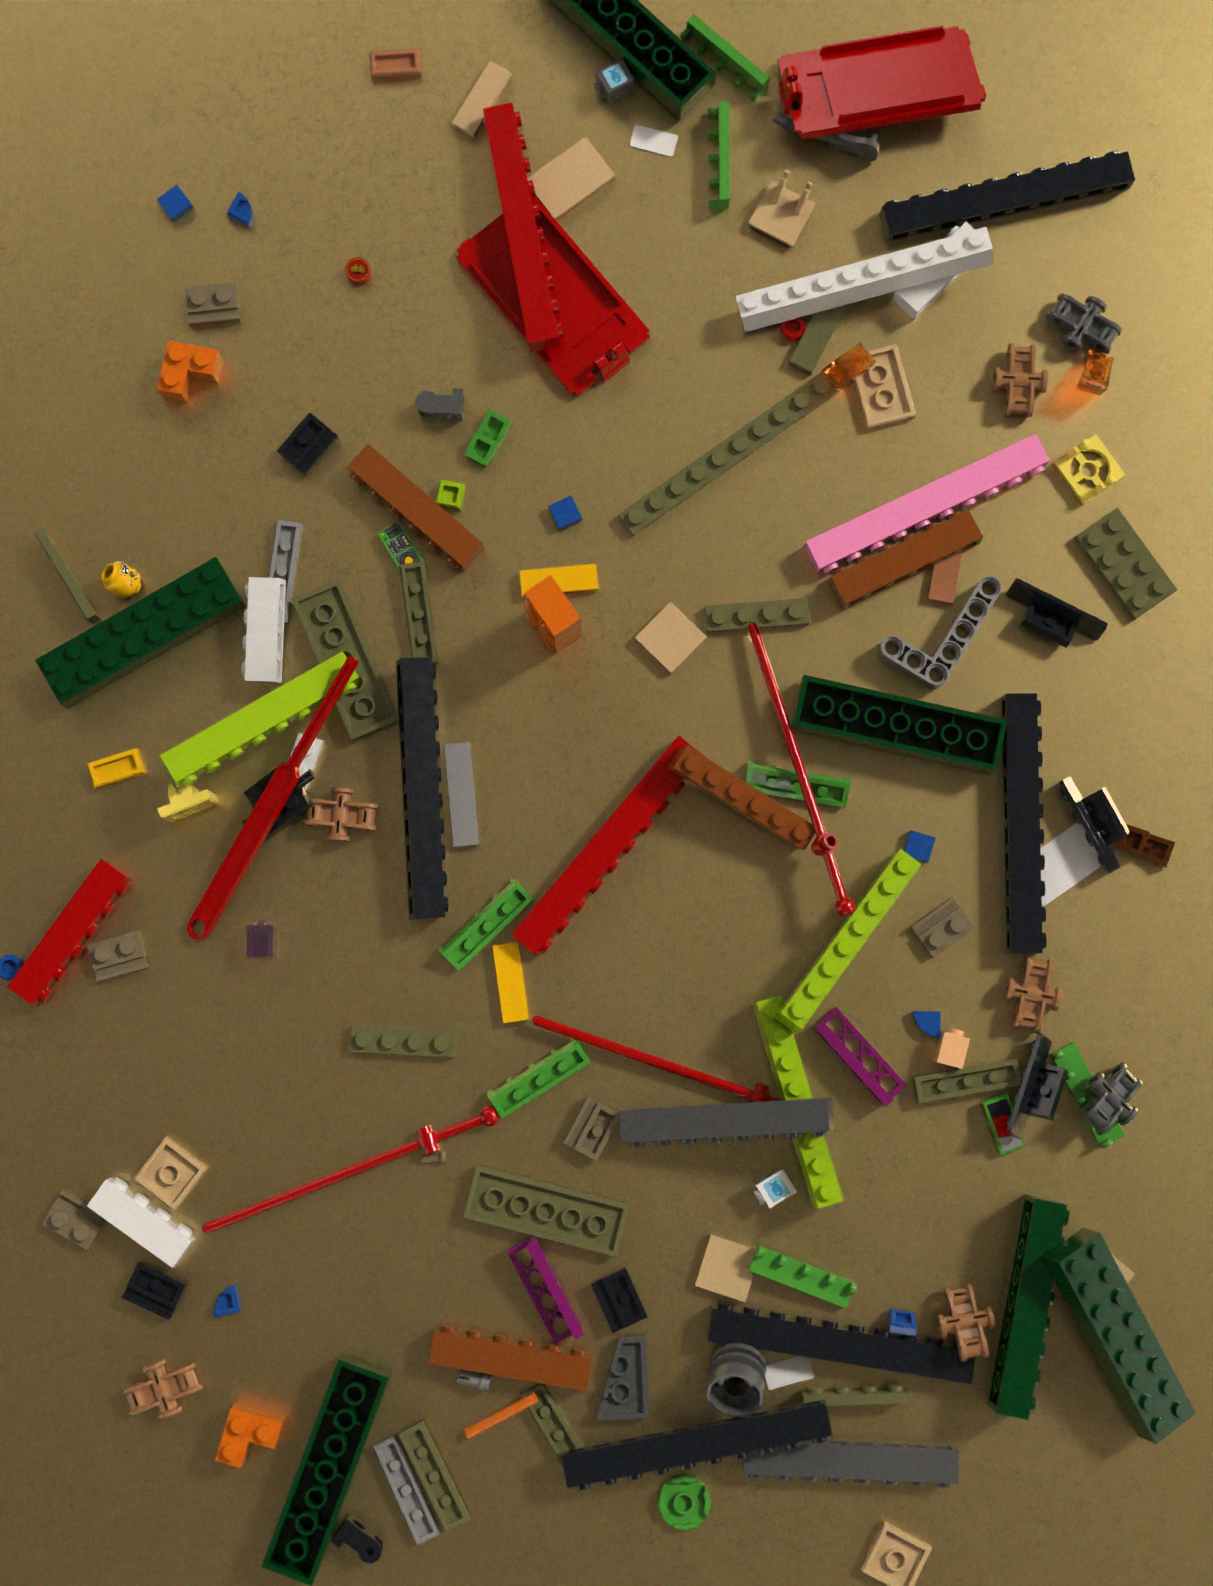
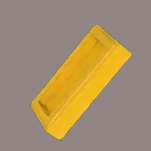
M138 748L87 763L95 789L145 774Z

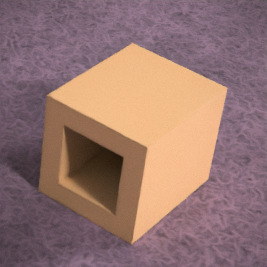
M949 1028L948 1032L941 1031L933 1062L963 1069L970 1038L963 1037L964 1031Z

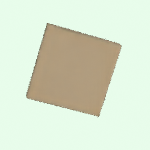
M671 601L635 637V640L670 674L707 639V636Z
M166 1136L134 1177V1180L172 1210L176 1211L207 1171L208 1167Z
M710 1234L694 1285L746 1302L754 1272L749 1271L747 1268L755 1248Z
M883 1521L860 1567V1571L887 1586H914L932 1547Z

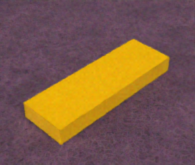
M596 564L520 571L522 597H525L524 592L550 575L563 593L598 590Z
M519 942L493 945L503 1023L529 1020Z

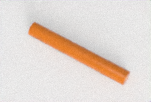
M533 1392L464 1430L466 1437L471 1439L538 1402L536 1394Z

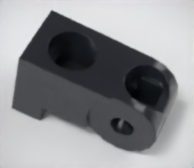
M351 1514L347 1515L331 1539V1542L338 1548H340L343 1542L358 1552L360 1559L365 1563L376 1562L382 1554V1539Z

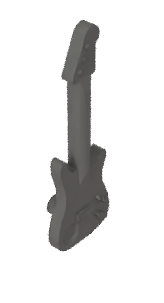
M778 113L773 115L772 121L789 131H795L792 119ZM869 132L867 138L852 136L847 133L815 137L829 142V147L849 151L870 161H876L880 150L879 143L876 142L878 135L873 132Z

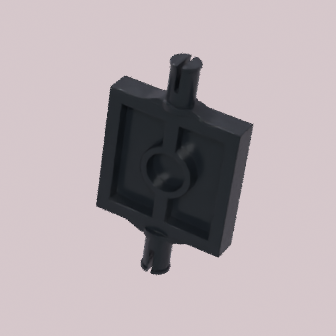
M276 768L244 792L252 805V810ZM308 769V771L300 776L271 827L269 835H275L313 806L305 788V785L316 778L311 769ZM246 817L245 819H243V820H242V823L245 824V822L247 821L248 817Z

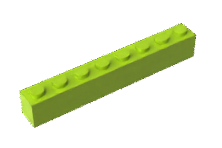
M342 651L159 755L161 763L176 787L181 785L187 787L198 780L196 776L205 771L207 774L212 773L221 766L220 763L228 758L230 761L238 758L244 753L243 749L250 745L253 747L259 746L267 740L266 736L273 732L279 734L289 727L288 723L295 719L302 721L312 714L311 710L320 706L347 657ZM356 671L353 672L342 692L343 695H347L357 688L356 684H358L359 676Z
M899 849L891 856L856 904L854 913L848 915L774 1018L794 1033L803 1029L922 864L902 849Z
M782 996L756 1002L752 1005L780 1100L811 1099V1091L793 1032L774 1018L784 1004ZM811 1132L801 1133V1138H792L813 1209L844 1201L825 1137H811Z

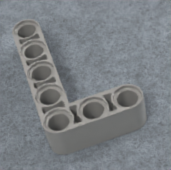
M986 576L975 586L933 657H930L897 636H888L882 641L878 648L879 657L927 688L937 689L941 687L949 678L1001 592L1000 581L996 577ZM982 585H990L993 588V595H986L982 590ZM969 606L978 607L980 616H972L969 612ZM956 628H964L967 631V638H959L956 634ZM885 644H894L897 648V654H888L885 651ZM943 649H951L954 653V659H945L942 655ZM915 657L919 661V667L911 668L908 666L907 658ZM931 670H936L940 673L941 680L939 682H934L930 679L929 672Z

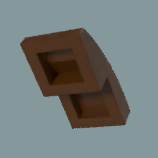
M1126 824L1130 833L1118 840L1116 849L1167 868L1175 842Z

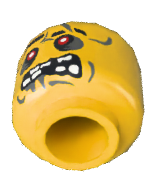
M121 561L110 563L102 571L101 580L103 588L116 597L127 599L136 595L140 590L139 572Z

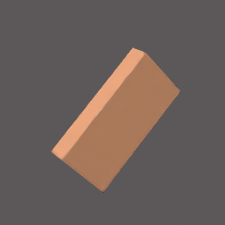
M420 49L370 52L371 78L385 79L422 76Z
M951 553L940 558V561L934 564L927 596L928 601L953 604L962 554Z

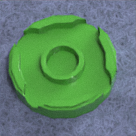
M680 1474L664 1482L659 1490L657 1504L660 1516L669 1526L686 1531L698 1527L709 1514L711 1501L708 1489L701 1480L692 1475Z

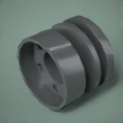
M729 1343L721 1346L714 1352L711 1360L710 1377L707 1386L708 1402L716 1411L726 1416L746 1417L754 1414L761 1407L764 1397V1382L767 1370L765 1358L760 1351L750 1345Z

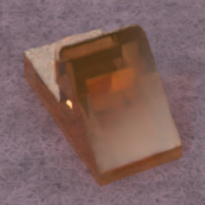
M859 342L824 367L821 372L838 391L848 388L855 378L871 368L876 361Z
M1089 350L1085 358L1083 373L1076 388L1099 396L1103 394L1109 385L1113 357Z

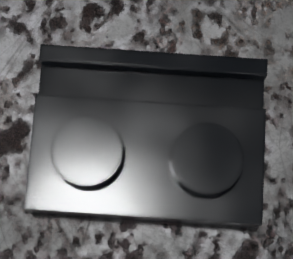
M309 412L277 452L307 476L338 440L339 436Z
M139 1261L121 1298L170 1320L188 1283Z
M626 1267L591 1283L612 1333L648 1317Z

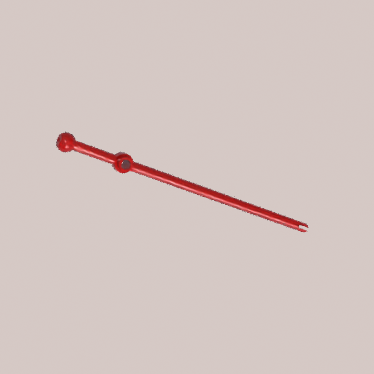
M750 622L748 630L817 837L811 845L812 852L824 858L837 898L835 903L836 913L841 917L850 915L856 909L855 903L851 898H847L833 855L838 846V839L833 834H826L758 625L755 622Z
M540 1016L532 1018V1023L535 1026L743 1097L750 1102L780 1100L770 1096L771 1087L764 1084L756 1083L754 1090Z
M485 1106L481 1109L479 1115L433 1132L431 1125L418 1129L416 1132L419 1138L219 1217L205 1223L202 1226V1231L210 1233L419 1149H423L425 1156L440 1150L438 1142L482 1124L488 1127L497 1124L499 1117L494 1106Z

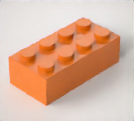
M551 575L524 592L526 601L523 603L525 605L526 618L534 629L539 628L541 640L548 650L553 648L557 654L582 637L581 618Z

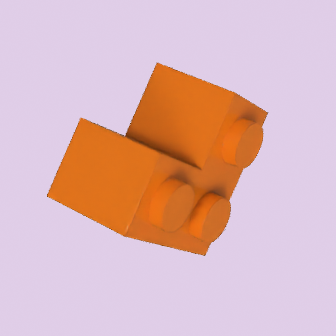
M168 340L157 386L158 392L163 398L188 403L193 379L218 383L223 363L222 356L218 350Z
M236 1402L230 1408L215 1461L241 1468L246 1462L251 1443L275 1449L279 1444L287 1417Z

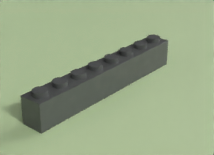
M832 1097L619 1111L621 1143H629L630 1148L645 1147V1142L655 1141V1146L671 1145V1140H680L681 1145L697 1144L696 1139L706 1138V1143L722 1142V1137H732V1142L748 1141V1136L758 1135L759 1140L775 1139L774 1134H785V1139L801 1138V1133L811 1132V1137L827 1136V1131L835 1130Z
M812 1440L801 1442L802 1446L794 1449H786L784 1445L775 1447V1452L768 1454H759V1451L749 1452V1456L742 1459L743 1474H748V1478L763 1479L764 1475H772L777 1480H790L791 1476L801 1477V1480L808 1482L817 1481V1478H828V1481L833 1483H842L844 1479H855L854 1482L859 1484H870L871 1480H881V1483L884 1485H897V1481L908 1482L910 1486H924V1482L935 1483L936 1487L949 1488L951 1484H958L959 1450L953 1445L828 1440L827 1442L812 1444Z

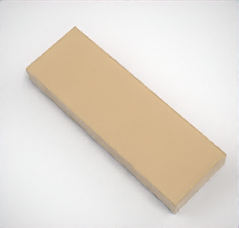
M489 61L452 121V126L474 138L485 121L483 108L494 106L512 77V73Z

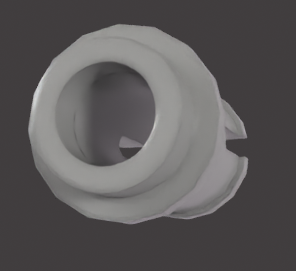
M460 1369L458 1375L460 1377L457 1379V1384L477 1388L482 1393L483 1390H489L492 1375Z

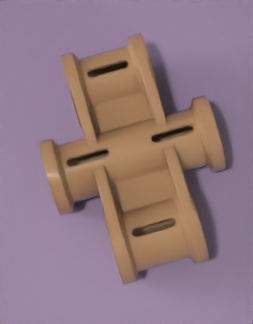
M1010 343L1006 356L1007 371L1000 368H995L993 390L998 391L999 388L1006 389L1005 416L1026 414L1027 417H1032L1034 411V390H1039L1040 393L1046 392L1048 371L1035 372V345L1018 347Z
M332 787V801L309 798L313 806L305 811V819L302 820V825L330 827L326 840L349 842L350 837L347 836L348 828L376 831L377 827L374 825L375 811L379 805L350 802L351 795L354 794L353 789Z
M1027 954L1023 962L1020 982L1014 981V978H1008L1004 991V1000H1017L1012 1018L1013 1029L1020 1027L1033 1030L1035 1034H1038L1042 1028L1045 1006L1051 1007L1053 1011L1058 1010L1061 1001V988H1049L1054 967L1053 960L1034 959L1031 955ZM1015 990L1024 991L1025 993L1016 992ZM1023 1018L1031 1019L1032 1022L1023 1020Z
M966 1284L965 1288L953 1290L944 1288L945 1302L950 1316L943 1317L942 1314L937 1315L941 1338L946 1339L948 1335L955 1334L961 1362H965L967 1358L978 1356L988 1358V1345L983 1329L995 1330V1320L991 1307L987 1306L985 1310H977L971 1284Z
M165 1359L143 1367L142 1370L147 1373L148 1380L121 1390L122 1394L126 1395L131 1409L129 1415L139 1414L155 1406H158L160 1411L159 1419L167 1418L182 1411L176 1399L203 1388L202 1384L198 1383L193 1369L195 1363L186 1364L167 1373L164 1367L166 1364Z

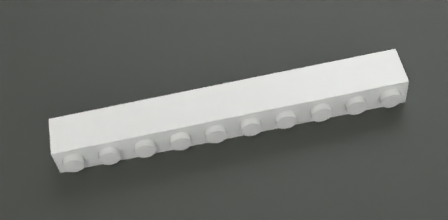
M987 227L737 295L736 299L744 331L756 330L992 265L993 247Z

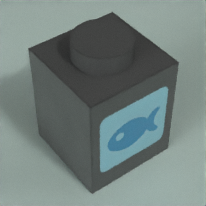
M620 59L596 72L594 87L599 97L604 96L609 104L634 90V78L624 60Z

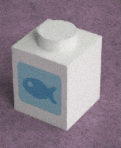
M782 1167L755 1182L757 1190L753 1191L760 1204L766 1203L769 1208L797 1192Z

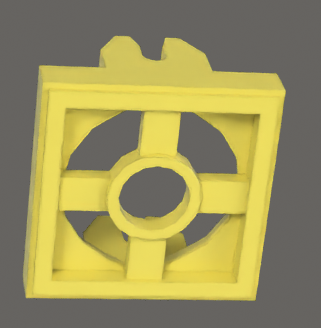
M1096 434L1088 440L1085 439L1078 446L1073 447L1065 456L1053 464L1082 505L1126 475ZM1093 451L1102 457L1096 461L1086 460L1081 452ZM1075 458L1080 466L1078 473L1072 477L1070 466ZM1107 463L1108 475L1106 480L1102 482L1098 476L1099 468ZM1085 464L1093 465L1096 471L1095 475L1092 477L1084 476L1082 466ZM1081 480L1091 481L1095 488H1085L1080 486L1078 482Z
M169 784L167 794L171 804L158 808V812L161 818L173 823L216 806L219 801L216 794L207 789L200 792L191 784L187 787L181 785L180 789L177 790L173 784Z

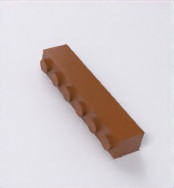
M369 444L348 465L351 473L349 477L361 487L364 484L370 489L369 495L378 503L383 500L389 506L387 510L399 520L402 517L409 523L407 528L416 536L422 534L427 539L426 544L434 552L437 553L440 550L447 556L445 561L454 569L460 567L465 571L484 550V545L479 539Z
M969 510L962 514L960 511H957L948 516L947 521L941 524L935 522L925 527L924 532L915 535V533L907 535L901 540L902 543L892 546V544L881 548L878 551L879 554L871 558L867 555L858 559L855 562L856 565L848 569L846 566L837 569L832 573L833 576H831L829 584L842 609L845 610L933 567L942 557L951 553L960 554L979 545L983 535Z
M688 745L679 748L668 767L671 771L795 849L805 850L815 834L811 823Z
M441 1325V1328H435L428 1364L586 1391L592 1355L587 1354L585 1349L572 1348L571 1351L561 1350L560 1345L546 1343L545 1347L535 1345V1341L520 1338L519 1342L510 1341L509 1336L502 1334H493V1337L482 1336V1331L467 1329V1333L456 1331L457 1327L451 1325Z

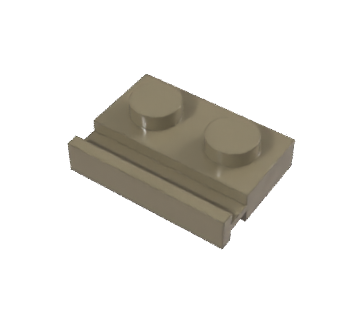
M236 283L185 288L190 327L241 321Z
M952 897L910 928L914 931L929 955L934 958L975 929V926L962 908L959 907L954 897Z
M140 931L87 945L97 982L149 968Z
M588 1096L563 1143L597 1161L619 1121V1112Z
M61 1190L58 1199L54 1202L42 1224L85 1250H89L106 1220L87 1207V1202L66 1190Z

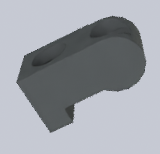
M453 389V395H435L431 391H422L416 397L417 410L421 416L426 418L463 420L464 391L463 389Z

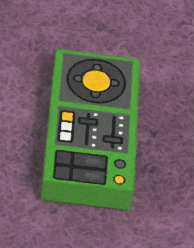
M400 521L378 533L379 538L399 570L400 564L424 561Z

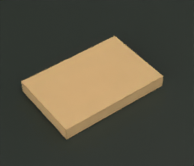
M586 137L528 177V181L533 180L537 199L556 221L615 179L614 173Z
M897 344L847 356L866 430L916 418L917 415Z

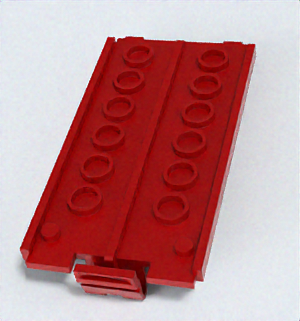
M942 25L822 45L821 49L781 55V59H777L782 80L778 83V92L784 115L790 113L792 102H798L800 110L791 111V118L795 134H800L801 140L980 110L981 102H985L986 92L984 85L980 83L969 47L970 39L968 33H965L964 29L959 30L958 26L944 28Z
M532 196V203H538L541 218L536 220L537 228L542 227L545 239L544 243H540L542 251L547 250L550 266H545L546 275H552L554 289L550 290L551 298L556 297L559 313L554 314L555 321H561L564 336L559 337L560 347L536 351L535 353L571 396L575 393L579 396L598 381L592 373L598 367L601 379L606 382L630 363L627 350L631 354L650 339L648 335L650 330L537 197ZM502 213L474 237L468 238L459 245L460 248L457 249L459 255L456 256V259L528 344Z

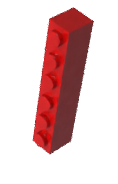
M100 859L8 984L7 988L31 1005L44 1004L52 994L50 989L55 982L59 983L68 972L66 967L72 960L76 961L84 950L82 945L87 939L91 940L99 930L97 925L101 919H106L115 908L112 904L118 896L122 897L130 887L128 883L131 877L107 860Z

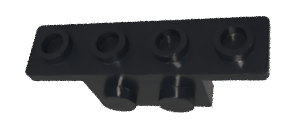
M1015 578L1006 593L1007 597L1028 607L1021 626L1065 648L1070 644L1075 631L1097 641L1108 626V623L1018 578Z
M1072 778L1063 779L1059 782L1061 795L1066 801L1070 802L1075 820L1082 824L1086 831V840L1092 847H1095L1098 853L1100 865L1107 869L1109 873L1114 872L1120 868V864L1108 844L1130 833L1128 827L1105 787L1082 798Z
M1038 1033L1036 1040L1031 1044V1056L1028 1064L1023 1069V1081L1020 1089L1015 1094L1013 1112L1007 1119V1131L1018 1139L1022 1138L1029 1115L1053 1121L1068 1071L1063 1067L1045 1064L1052 1042L1042 1033Z

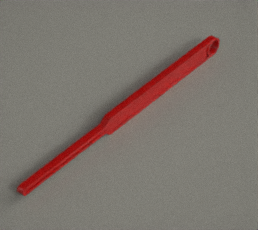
M349 656L346 659L288 762L280 764L276 768L187 924V932L191 938L204 940L212 932L300 779L299 766L359 663L357 658ZM198 920H202L205 925V931L201 936H197L194 933V924Z

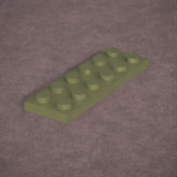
M335 580L293 598V604L319 664L342 651L347 658L353 656L359 661L355 669L359 676L358 684H356L357 688L347 695L341 693L336 702L351 740H356L398 722L397 713L340 580Z
M477 1165L463 1218L617 1257L630 1204Z

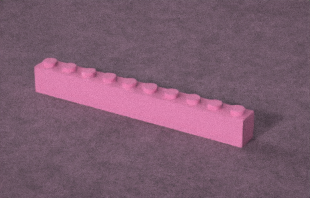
M1034 434L807 540L804 548L817 574L822 571L825 574L839 568L838 564L845 560L851 563L861 558V553L870 549L871 552H875L885 546L884 542L892 538L895 542L908 535L907 531L911 529L922 530L931 524V520L937 517L943 520L953 514V510L960 506L962 509L969 508L977 503L975 499L985 496L986 499L999 493V488L1005 485L1011 488L1021 483V478L1030 474L1031 477L1041 474L1045 471L1044 467L1050 460L1037 434Z

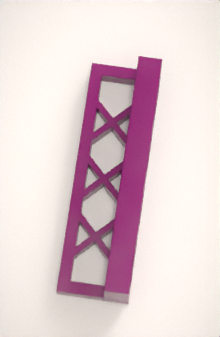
M837 1007L833 1008L813 1027L882 1106L887 1107L894 1100L893 1097L906 1086L905 1082ZM834 1015L843 1022L842 1033H833L826 1025ZM846 1027H847L853 1034H846ZM837 1036H842V1042ZM846 1037H856L860 1041V1053H851L845 1046ZM864 1047H865L871 1054H869V1053H863ZM863 1056H871L878 1061L877 1072L867 1071L863 1066ZM881 1066H882L888 1073H881ZM881 1076H891L898 1085L891 1092L887 1093L880 1085Z
M533 1235L508 1248L507 1253L554 1343L556 1344L573 1335L574 1339L583 1336V1326L536 1236ZM527 1247L532 1256L530 1264L519 1262L515 1253ZM522 1268L528 1269L526 1275H525V1273H524V1271H523ZM531 1270L541 1273L544 1279L542 1288L530 1284ZM534 1291L540 1292L538 1298ZM543 1294L553 1296L556 1302L554 1311L542 1307L541 1300ZM546 1314L552 1315L550 1321ZM555 1317L565 1319L569 1329L556 1334L553 1328Z

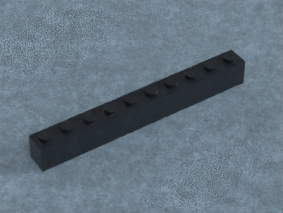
M1112 151L1105 154L1104 157L1095 158L1094 156H1089L1081 159L1080 162L1072 164L1066 161L1059 163L1054 168L1046 169V167H1039L1027 174L1016 172L1008 175L1007 178L1000 180L989 178L977 185L966 183L959 186L958 189L950 191L946 188L937 190L932 195L924 196L923 194H917L905 201H899L898 199L890 200L882 205L879 216L886 243L952 229L956 225L961 227L965 222L970 225L1128 190L1134 183L1135 176L1128 151L1122 153Z
M432 657L400 658L396 661L408 913L409 919L445 917V912H448V898L444 896L447 874L443 870L442 860H445L446 850L444 844L441 845L444 821L440 819L439 809L443 807V796L438 790V782H441L442 778L441 768L437 767V757L440 756V743L436 741L435 733L439 729V719L434 713V705H437L438 701L437 691L433 690V680L436 679V666L432 664Z
M1037 693L1005 694L1001 697L1002 719L1008 720L1002 745L1006 954L1043 953V948H1046L1047 944L1046 933H1042V922L1046 921V909L1042 907L1041 896H1045V881H1041V870L1045 868V858L1040 852V844L1044 843V830L1040 829V819L1043 818L1044 807L1043 803H1039V793L1043 791V779L1039 777V767H1042L1043 757L1042 752H1038V741L1042 739V728L1038 726V716L1041 715V701L1037 700Z
M718 1302V1306L711 1305L706 1336L708 1341L724 1344L742 1343L750 1345L755 1349L972 1384L976 1357L967 1358L965 1362H961L956 1341L951 1345L943 1343V1339L928 1336L927 1340L917 1339V1335L915 1337L890 1335L889 1330L883 1328H875V1332L864 1330L865 1326L852 1323L849 1324V1327L838 1326L839 1322L823 1319L822 1323L812 1322V1317L797 1315L796 1319L787 1318L786 1313L780 1311H770V1315L759 1313V1308L744 1306V1310L733 1309L734 1305L726 1302Z
M823 1399L758 1412L746 1417H733L567 1450L562 1453L561 1458L567 1488L574 1487L575 1491H581L591 1488L590 1484L601 1482V1486L617 1483V1479L627 1477L628 1481L643 1478V1473L653 1472L654 1475L669 1473V1468L680 1466V1470L692 1469L696 1467L695 1463L706 1461L707 1465H713L722 1462L724 1457L732 1456L733 1460L743 1459L749 1456V1452L759 1451V1454H768L775 1452V1447L784 1445L786 1449L801 1447V1442L812 1440V1444L827 1442L828 1437L833 1436L826 1400Z

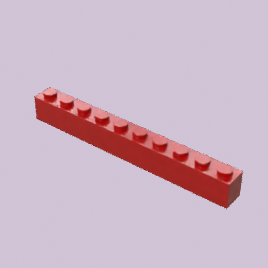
M512 102L483 108L530 353L560 347L559 337H564L561 321L556 322L554 316L555 313H559L556 297L551 298L550 290L554 289L552 275H546L545 266H550L547 250L542 251L540 243L545 242L542 227L537 228L536 220L541 218L538 203H532L531 197L536 196L533 180L528 181L527 173H531L529 157H523L522 150H527L524 134L519 135L518 127H522L520 112H514Z
M681 736L674 740L511 934L535 955L539 951L544 954L553 943L550 938L554 933L558 932L561 934L570 923L566 920L572 912L579 913L587 903L583 900L589 892L594 894L603 884L600 880L606 872L611 874L620 864L617 858L622 852L628 854L636 845L633 839L639 832L643 835L653 824L650 819L657 812L661 815L670 804L667 801L672 793L677 795L686 785L683 777L668 769L681 746L688 745L696 750Z

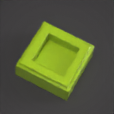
M440 480L435 502L443 508L461 511L465 484Z

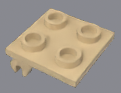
M785 170L779 184L771 180L748 225L793 248L816 203L808 199L813 185L809 181L803 189L801 196L785 188L790 175V171Z

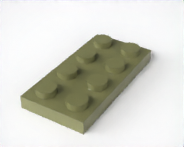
M1118 507L1074 538L1133 620H1136L1177 591V588Z

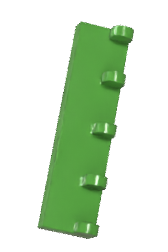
M693 14L687 20V28L682 32L680 38L685 41L689 36H692L701 44L697 49L700 55L708 50L720 60L716 65L719 71L726 65L739 76L735 81L738 87L745 81L756 90L752 95V98L756 101L768 88L770 77L696 15Z
M719 102L718 108L708 109V116L718 117V130L708 131L709 138H718V154H710L708 156L709 162L718 163V178L709 179V186L718 187L719 200L709 201V208L729 209V102Z
M748 761L745 777L746 783L767 795L805 801L795 771L776 768L775 765H771V767L756 765ZM807 773L816 803L846 808L850 778L839 779L827 777V774L815 775Z
M513 877L509 880L510 884L498 895L495 894L493 896L494 899L480 913L476 912L474 914L475 917L461 931L457 930L455 932L456 936L444 947L440 946L438 948L439 952L458 971L533 900L530 894Z
M571 1038L570 1043L557 1051L553 1049L550 1051L551 1055L535 1065L531 1063L528 1065L529 1069L517 1077L506 1079L507 1083L495 1091L490 1089L486 1092L502 1119L591 1063L577 1040Z
M1071 1042L1049 1055L1055 1066L1063 1067L1068 1071L1065 1085L1081 1112L1094 1096L1091 1091H1087L1084 1088L1085 1083L1092 1077V1074L1075 1043ZM1085 1119L1101 1148H1106L1112 1145V1142L1125 1136L1117 1120L1107 1132L1098 1135L1095 1132V1127Z
M756 1244L747 1268L751 1272L843 1308H847L851 1294H854L857 1289V1284L850 1280Z

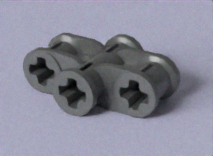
M1059 294L1057 297L1058 302L1053 310L1047 313L1046 318L1053 325L1068 332L1067 335L1062 337V343L1074 351H1081L1083 348L1082 343L1085 342L1095 350L1109 354L1112 349L1111 345L1115 338L1121 335L1122 328L1115 322L1100 315L1106 311V304L1096 297L1088 296L1085 300L1086 305H1083L1067 294Z
M1124 1062L1116 1065L1105 1079V1075L1102 1072H1097L1084 1085V1088L1087 1091H1091L1094 1096L1081 1110L1080 1117L1087 1119L1095 1127V1132L1098 1135L1107 1132L1114 1125L1117 1118V1122L1123 1126L1129 1123L1138 1113V1109L1135 1106H1131L1128 1102L1139 1090L1143 1082L1139 1078H1135L1127 1070V1065Z

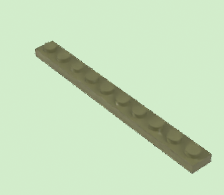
M825 370L622 511L618 514V517L634 537L838 394L839 388Z

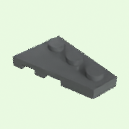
M645 1335L621 1336L618 1338L596 1421L649 1418Z

